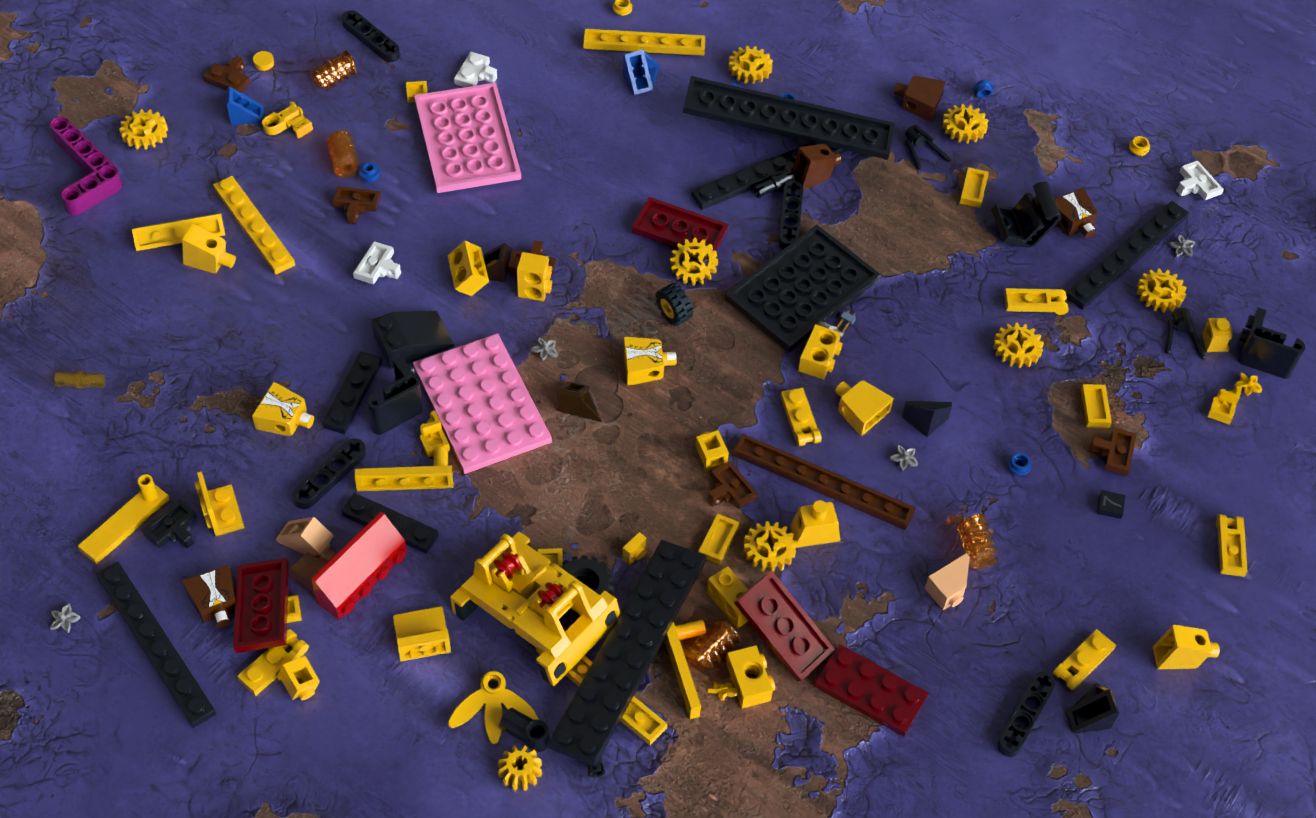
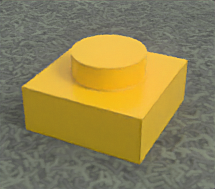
M639 532L623 547L622 560L629 566L635 560H640L647 551V538Z

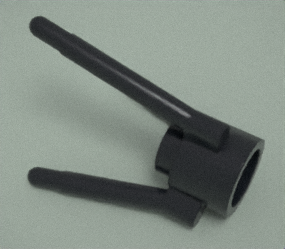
M912 125L906 130L905 136L907 140H905V144L909 147L919 170L922 167L913 145L921 146L926 142L948 162L952 161L946 153L933 143L935 139L918 125Z
M1187 308L1174 310L1172 312V319L1168 320L1169 331L1166 353L1169 354L1171 352L1174 328H1177L1179 331L1189 330L1201 358L1205 359L1206 356L1194 329L1190 311Z

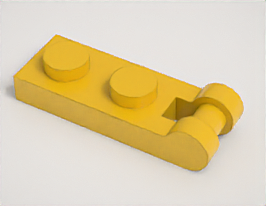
M1006 288L1004 292L1006 311L1055 312L1058 315H1064L1069 311L1068 304L1065 302L1067 299L1066 292L1061 289Z
M804 388L782 391L780 397L797 446H804L808 442L820 443L822 441L821 433L817 428Z
M1218 514L1216 528H1218L1220 574L1245 577L1248 571L1244 518L1240 516L1228 518L1226 515Z
M288 629L287 645L269 648L237 676L238 680L257 696L277 678L283 664L303 656L307 652L309 645L304 640L296 638L297 634L293 630ZM291 646L293 649L287 653L285 649Z
M1096 629L1054 670L1053 675L1057 679H1063L1067 683L1066 686L1073 691L1115 649L1116 644ZM1070 669L1076 675L1073 676L1068 670Z

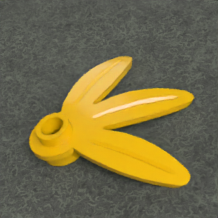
M489 671L481 678V689L467 697L455 709L448 721V726L455 728L466 723L486 704L484 715L486 733L490 743L497 744L502 729L499 728V723L503 716L501 704L506 709L512 707L533 720H539V718L526 701L505 688L506 680L500 672ZM491 680H495L498 683V686L494 689L488 686Z

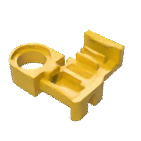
M289 102L290 106L279 113L273 112L262 120L263 129L267 135H277L287 129V126H292L298 139L311 132L313 126L312 122L303 115L302 108L297 107L294 102ZM274 123L277 124V125H275V126L268 127V125H270V124H274Z

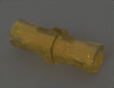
M56 371L54 382L56 387L71 386L77 389H83V387L104 388L105 378L103 377H105V373H84V371L68 373Z

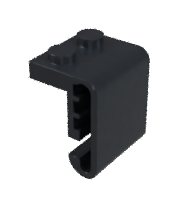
M1038 182L1033 185L1036 196L1033 198L1031 193H1026L1013 208L999 204L994 205L991 211L1003 242L1027 248L1034 247L1061 220V214L1048 182Z
M1257 307L1254 316L1249 315L1245 325L1247 329L1243 328L1239 341L1242 344L1238 355V362L1241 365L1287 379L1291 376L1305 350V344L1297 338L1292 347L1284 345L1287 334L1262 327L1266 310Z
M401 356L393 360L395 382L382 388L384 401L378 404L374 394H371L368 398L372 430L377 435L388 432L421 414L423 411L420 381L416 377L410 363L406 364Z

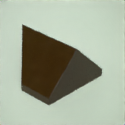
M506 243L483 254L489 280L505 282L507 267L512 248Z
M567 381L558 388V412L602 422L590 395V386Z

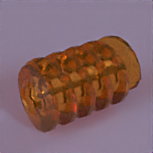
M345 50L343 53L324 62L323 65L312 69L310 76L318 88L323 87L326 91H329L330 85L333 87L337 86L336 80L339 83H343V77L349 79L350 73L353 76L356 75V65L350 53Z
M345 130L332 133L327 138L326 145L334 173L341 178L356 175L359 159L354 141L352 140V134Z
M976 514L965 518L957 528L959 534H961L960 538L963 542V548L970 556L969 565L977 570L989 568L998 562V558L994 557L998 552L996 548H993L995 543L991 539V532L987 531L989 525L985 523L986 517L983 514Z
M725 620L716 621L706 631V634H702L699 640L695 641L692 647L685 651V655L690 664L703 673L705 672L704 667L712 670L714 668L713 662L719 663L721 661L719 655L725 657L728 653L726 648L733 650L735 648L733 642L739 644L741 638L735 628Z

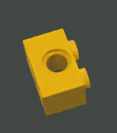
M757 645L728 652L726 666L734 688L739 691L737 697L741 708L771 701L775 684L772 676L767 675L765 669L767 668L766 659L763 653H759ZM754 674L755 676H757V678L752 679L747 677L746 675Z

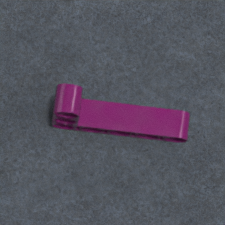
M62 116L54 118L50 122V127L56 143L88 174L61 192L67 213L79 215L120 191L122 181L118 168L69 119Z

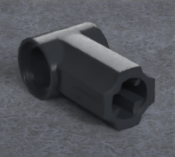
M512 707L505 711L499 723L500 729L525 742L532 751L543 752L548 748L547 744L550 740L548 725L544 721L533 720ZM535 734H543L541 738H533Z

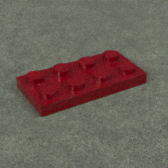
M648 197L632 226V233L677 249L678 243L683 246L685 245V239L689 243H692L694 238L697 239V243L704 239L705 246L712 244V251L717 252L728 231L729 224Z
M287 558L238 565L233 648L236 653L287 645L289 562Z
M773 571L768 572L734 602L797 682L804 679L835 650Z
M841 644L834 651L814 685L815 688L905 737L929 694L925 690Z

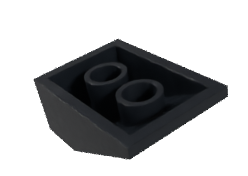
M437 311L391 312L371 319L374 337L390 369L394 368L393 360L400 356L407 364L454 347V343Z

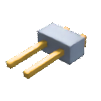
M849 310L847 312L844 311L840 316L841 321L837 326V330L844 321L847 323L842 330L844 333L848 325H853L855 322L856 314L851 315Z

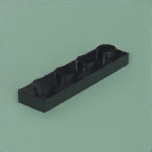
M362 351L359 352L322 422L323 428L342 434L346 433L382 364L381 357Z
M356 493L352 494L341 510L342 516L364 526L368 525L380 512H383L404 538L406 545L425 554L428 553L439 536L438 530Z

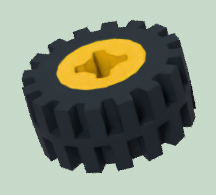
M671 283L656 292L655 297L657 298L656 303L659 305L658 309L661 310L662 316H665V319L671 325L678 326L693 317L694 310L691 308L690 298L686 296L685 290H682L680 285L677 286V283Z

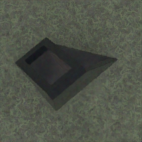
M905 401L902 418L928 437L948 420L952 402Z
M1098 683L1074 706L1066 709L1074 733L1111 729L1119 715L1113 691Z

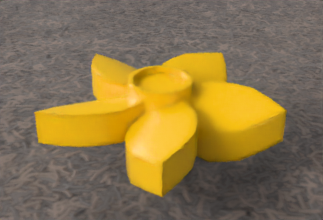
M1240 373L1242 381H1238L1234 386H1242L1247 397L1252 392H1262L1260 384L1256 383L1258 376L1248 378L1245 374Z
M714 681V688H708L707 692L719 693L718 697L721 701H724L727 696L735 697L739 694V691L733 687L731 682L719 684Z

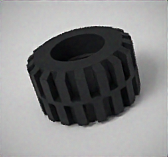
M582 555V559H578L575 556L572 557L570 562L568 560L562 562V569L583 584L592 586L597 594L601 595L604 591H607L614 596V577H612L610 568L606 569V564L603 561L598 563V558L592 557V559H588V556ZM570 608L563 615V619L566 621L572 619L574 623L581 615Z

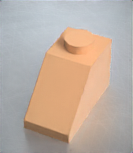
M315 517L288 521L275 540L309 557L324 554L329 549V543L334 535Z
M967 553L928 576L925 589L942 610L949 606L955 607L964 599L963 595L967 585L970 559Z

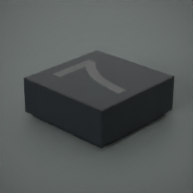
M1102 490L1097 514L1121 519L1124 512L1125 495Z

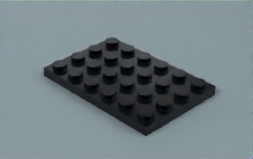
M816 224L725 294V300L790 352L811 335L815 324L819 325L820 321L828 322L878 282L881 274Z

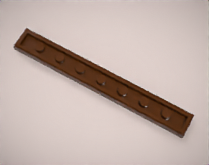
M743 433L732 451V456L906 530L916 509L913 506Z

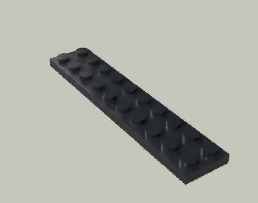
M691 76L683 113L816 144H826L829 147L888 160L894 130L893 122Z
M664 540L660 541L547 744L549 749L596 767L665 639L668 630L706 562L705 554Z

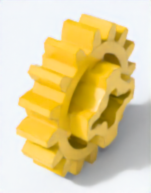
M746 46L745 50L739 47L738 52L733 51L732 56L729 57L728 70L731 71V76L737 75V81L744 79L745 84L748 81L755 84V80L763 82V78H769V74L772 73L773 60L770 59L769 53L764 54V49L758 51L757 46H754L753 49Z
M961 104V108L954 105L953 110L948 108L947 113L944 114L942 128L945 129V134H951L950 139L958 138V143L962 140H965L966 144H969L970 140L977 142L978 138H983L988 128V119H985L986 114L979 113V108L972 109V105L968 108L964 104Z
M143 109L138 114L133 111V116H125L126 121H121V128H119L123 142H127L129 147L135 145L137 150L140 146H143L145 150H147L149 145L156 147L155 143H162V137H167L166 131H168L164 116L160 117L159 112L153 114L151 109L147 113H144Z
M696 238L693 239L692 243L685 239L684 246L678 243V251L673 250V258H670V263L673 265L671 267L672 273H676V279L679 280L683 277V283L686 284L688 281H691L692 286H695L696 281L704 284V278L711 280L710 273H716L715 266L718 265V259H716L717 252L712 251V244L705 246L704 239L697 243ZM681 257L684 259L682 266H680ZM708 257V258H709V263H708V266L706 267L704 262L707 261L706 258Z
M1158 268L1156 273L1153 270H1149L1148 274L1144 273L1138 282L1137 294L1141 295L1139 300L1146 301V307L1154 306V311L1158 308H1161L1163 313L1166 312L1167 308L1170 311H1174L1175 307L1179 308L1186 297L1185 291L1187 288L1182 286L1184 281L1177 280V274L1169 275V270L1165 273H1162L1160 268Z
M1015 323L1014 327L1007 324L1005 329L1001 327L999 332L996 333L993 349L997 350L996 356H1002L1001 362H1010V367L1014 363L1017 364L1018 368H1021L1024 363L1027 367H1030L1031 362L1037 363L1038 358L1041 357L1044 342L1040 341V334H1034V328L1027 329V324H1024L1023 327H1019L1018 323Z
M766 521L764 527L757 523L756 530L749 529V533L744 539L743 552L747 553V561L753 560L752 566L754 568L761 565V571L764 572L766 567H768L770 571L774 572L775 567L782 571L785 564H791L792 558H795L797 541L793 540V533L787 534L786 526L780 529L778 528L779 522H776L774 526H770L769 521Z

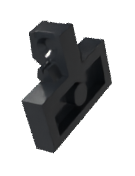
M179 500L143 528V535L158 548L162 547L169 540L172 543L178 540L180 544L188 549L195 543L192 539V534L188 532L190 530L189 524L197 518V515L182 500Z

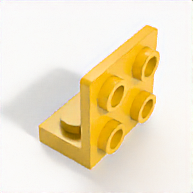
M202 471L197 472L199 481L194 483L208 529L213 528L215 536L243 529L244 524L232 484L208 491Z
M440 606L393 616L401 662L451 652L443 607Z

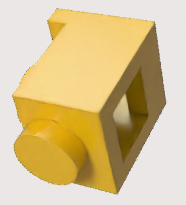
M1208 318L1201 334L1206 352H1228V342L1232 339V328L1226 318Z
M719 430L705 432L696 437L695 447L702 460L705 472L714 470L728 462L729 452Z
M306 656L283 664L277 675L278 680H282L292 700L298 697L302 701L309 699L315 694V690L320 682Z

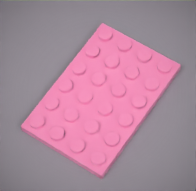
M496 83L414 95L437 193L521 179L520 167Z
M498 333L413 362V368L433 410L436 411L442 429L464 474L552 443V437Z

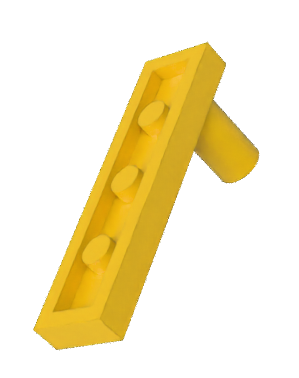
M444 447L434 449V466L355 469L356 489L358 492L453 488L452 465L448 466V450Z
M148 474L140 476L138 484L141 491L78 545L80 552L96 565L170 500L168 494L154 484L152 476Z
M703 620L677 626L673 622L664 639L689 719L700 717L701 704L680 640L706 634Z

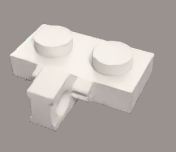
M470 52L455 76L454 84L461 87L476 86L479 81L483 80L495 83L497 69L489 66L490 58L488 56Z
M1198 160L1181 167L1180 173L1184 179L1179 183L1178 189H1176L1180 196L1193 192L1194 194L1199 193L1204 200H1208L1222 194L1224 189Z
M374 241L353 272L354 278L373 285L379 276L385 277L386 275L389 278L398 279L401 270L400 264L394 263L391 260L394 254L393 247Z

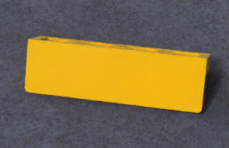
M222 213L133 228L132 234L136 251L180 244L192 223L219 237L225 236Z

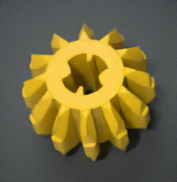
M514 745L512 747L513 753L504 751V759H499L498 767L500 769L498 770V776L504 778L503 785L505 787L512 784V790L516 791L518 786H522V789L526 791L528 783L535 786L537 784L536 778L542 776V769H540L542 760L536 758L537 752L535 750L528 752L526 745L521 751H518V748Z

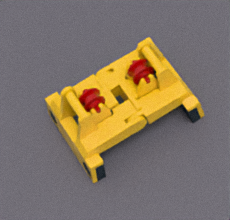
M520 531L512 538L504 533L500 537V541L484 557L478 558L474 562L473 575L450 596L452 611L464 621L478 607H481L508 628H514L516 634L543 652L536 659L537 663H539L538 666L541 670L542 678L552 686H555L613 627L620 614L617 599L607 591H604L601 595L597 594L558 565L551 564V560L531 548L530 538ZM571 608L581 616L564 632L559 619Z

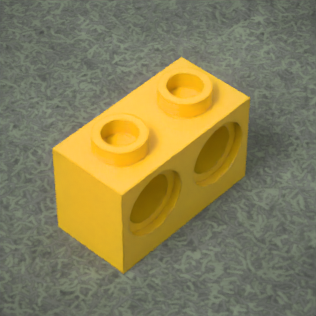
M464 240L447 255L455 290L473 296L489 282L481 247Z
M522 252L517 267L518 297L544 302L546 294H550L552 289V280H550L552 266H549L548 256Z
M815 324L801 355L798 371L824 380L827 372L831 373L834 368V356H839L843 345V343L839 342L841 333Z
M727 566L708 579L707 594L737 629L747 623L748 620L734 602L748 589Z

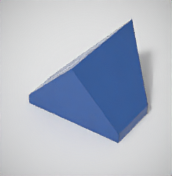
M644 49L624 54L623 77L633 95L653 90L660 65Z
M232 87L227 88V109L231 125L262 123L264 119V106Z

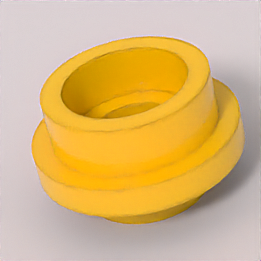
M615 0L613 11L621 16L628 15L632 11V4L630 0Z
M1142 136L1135 137L1129 143V150L1138 156L1146 155L1150 150L1148 139Z

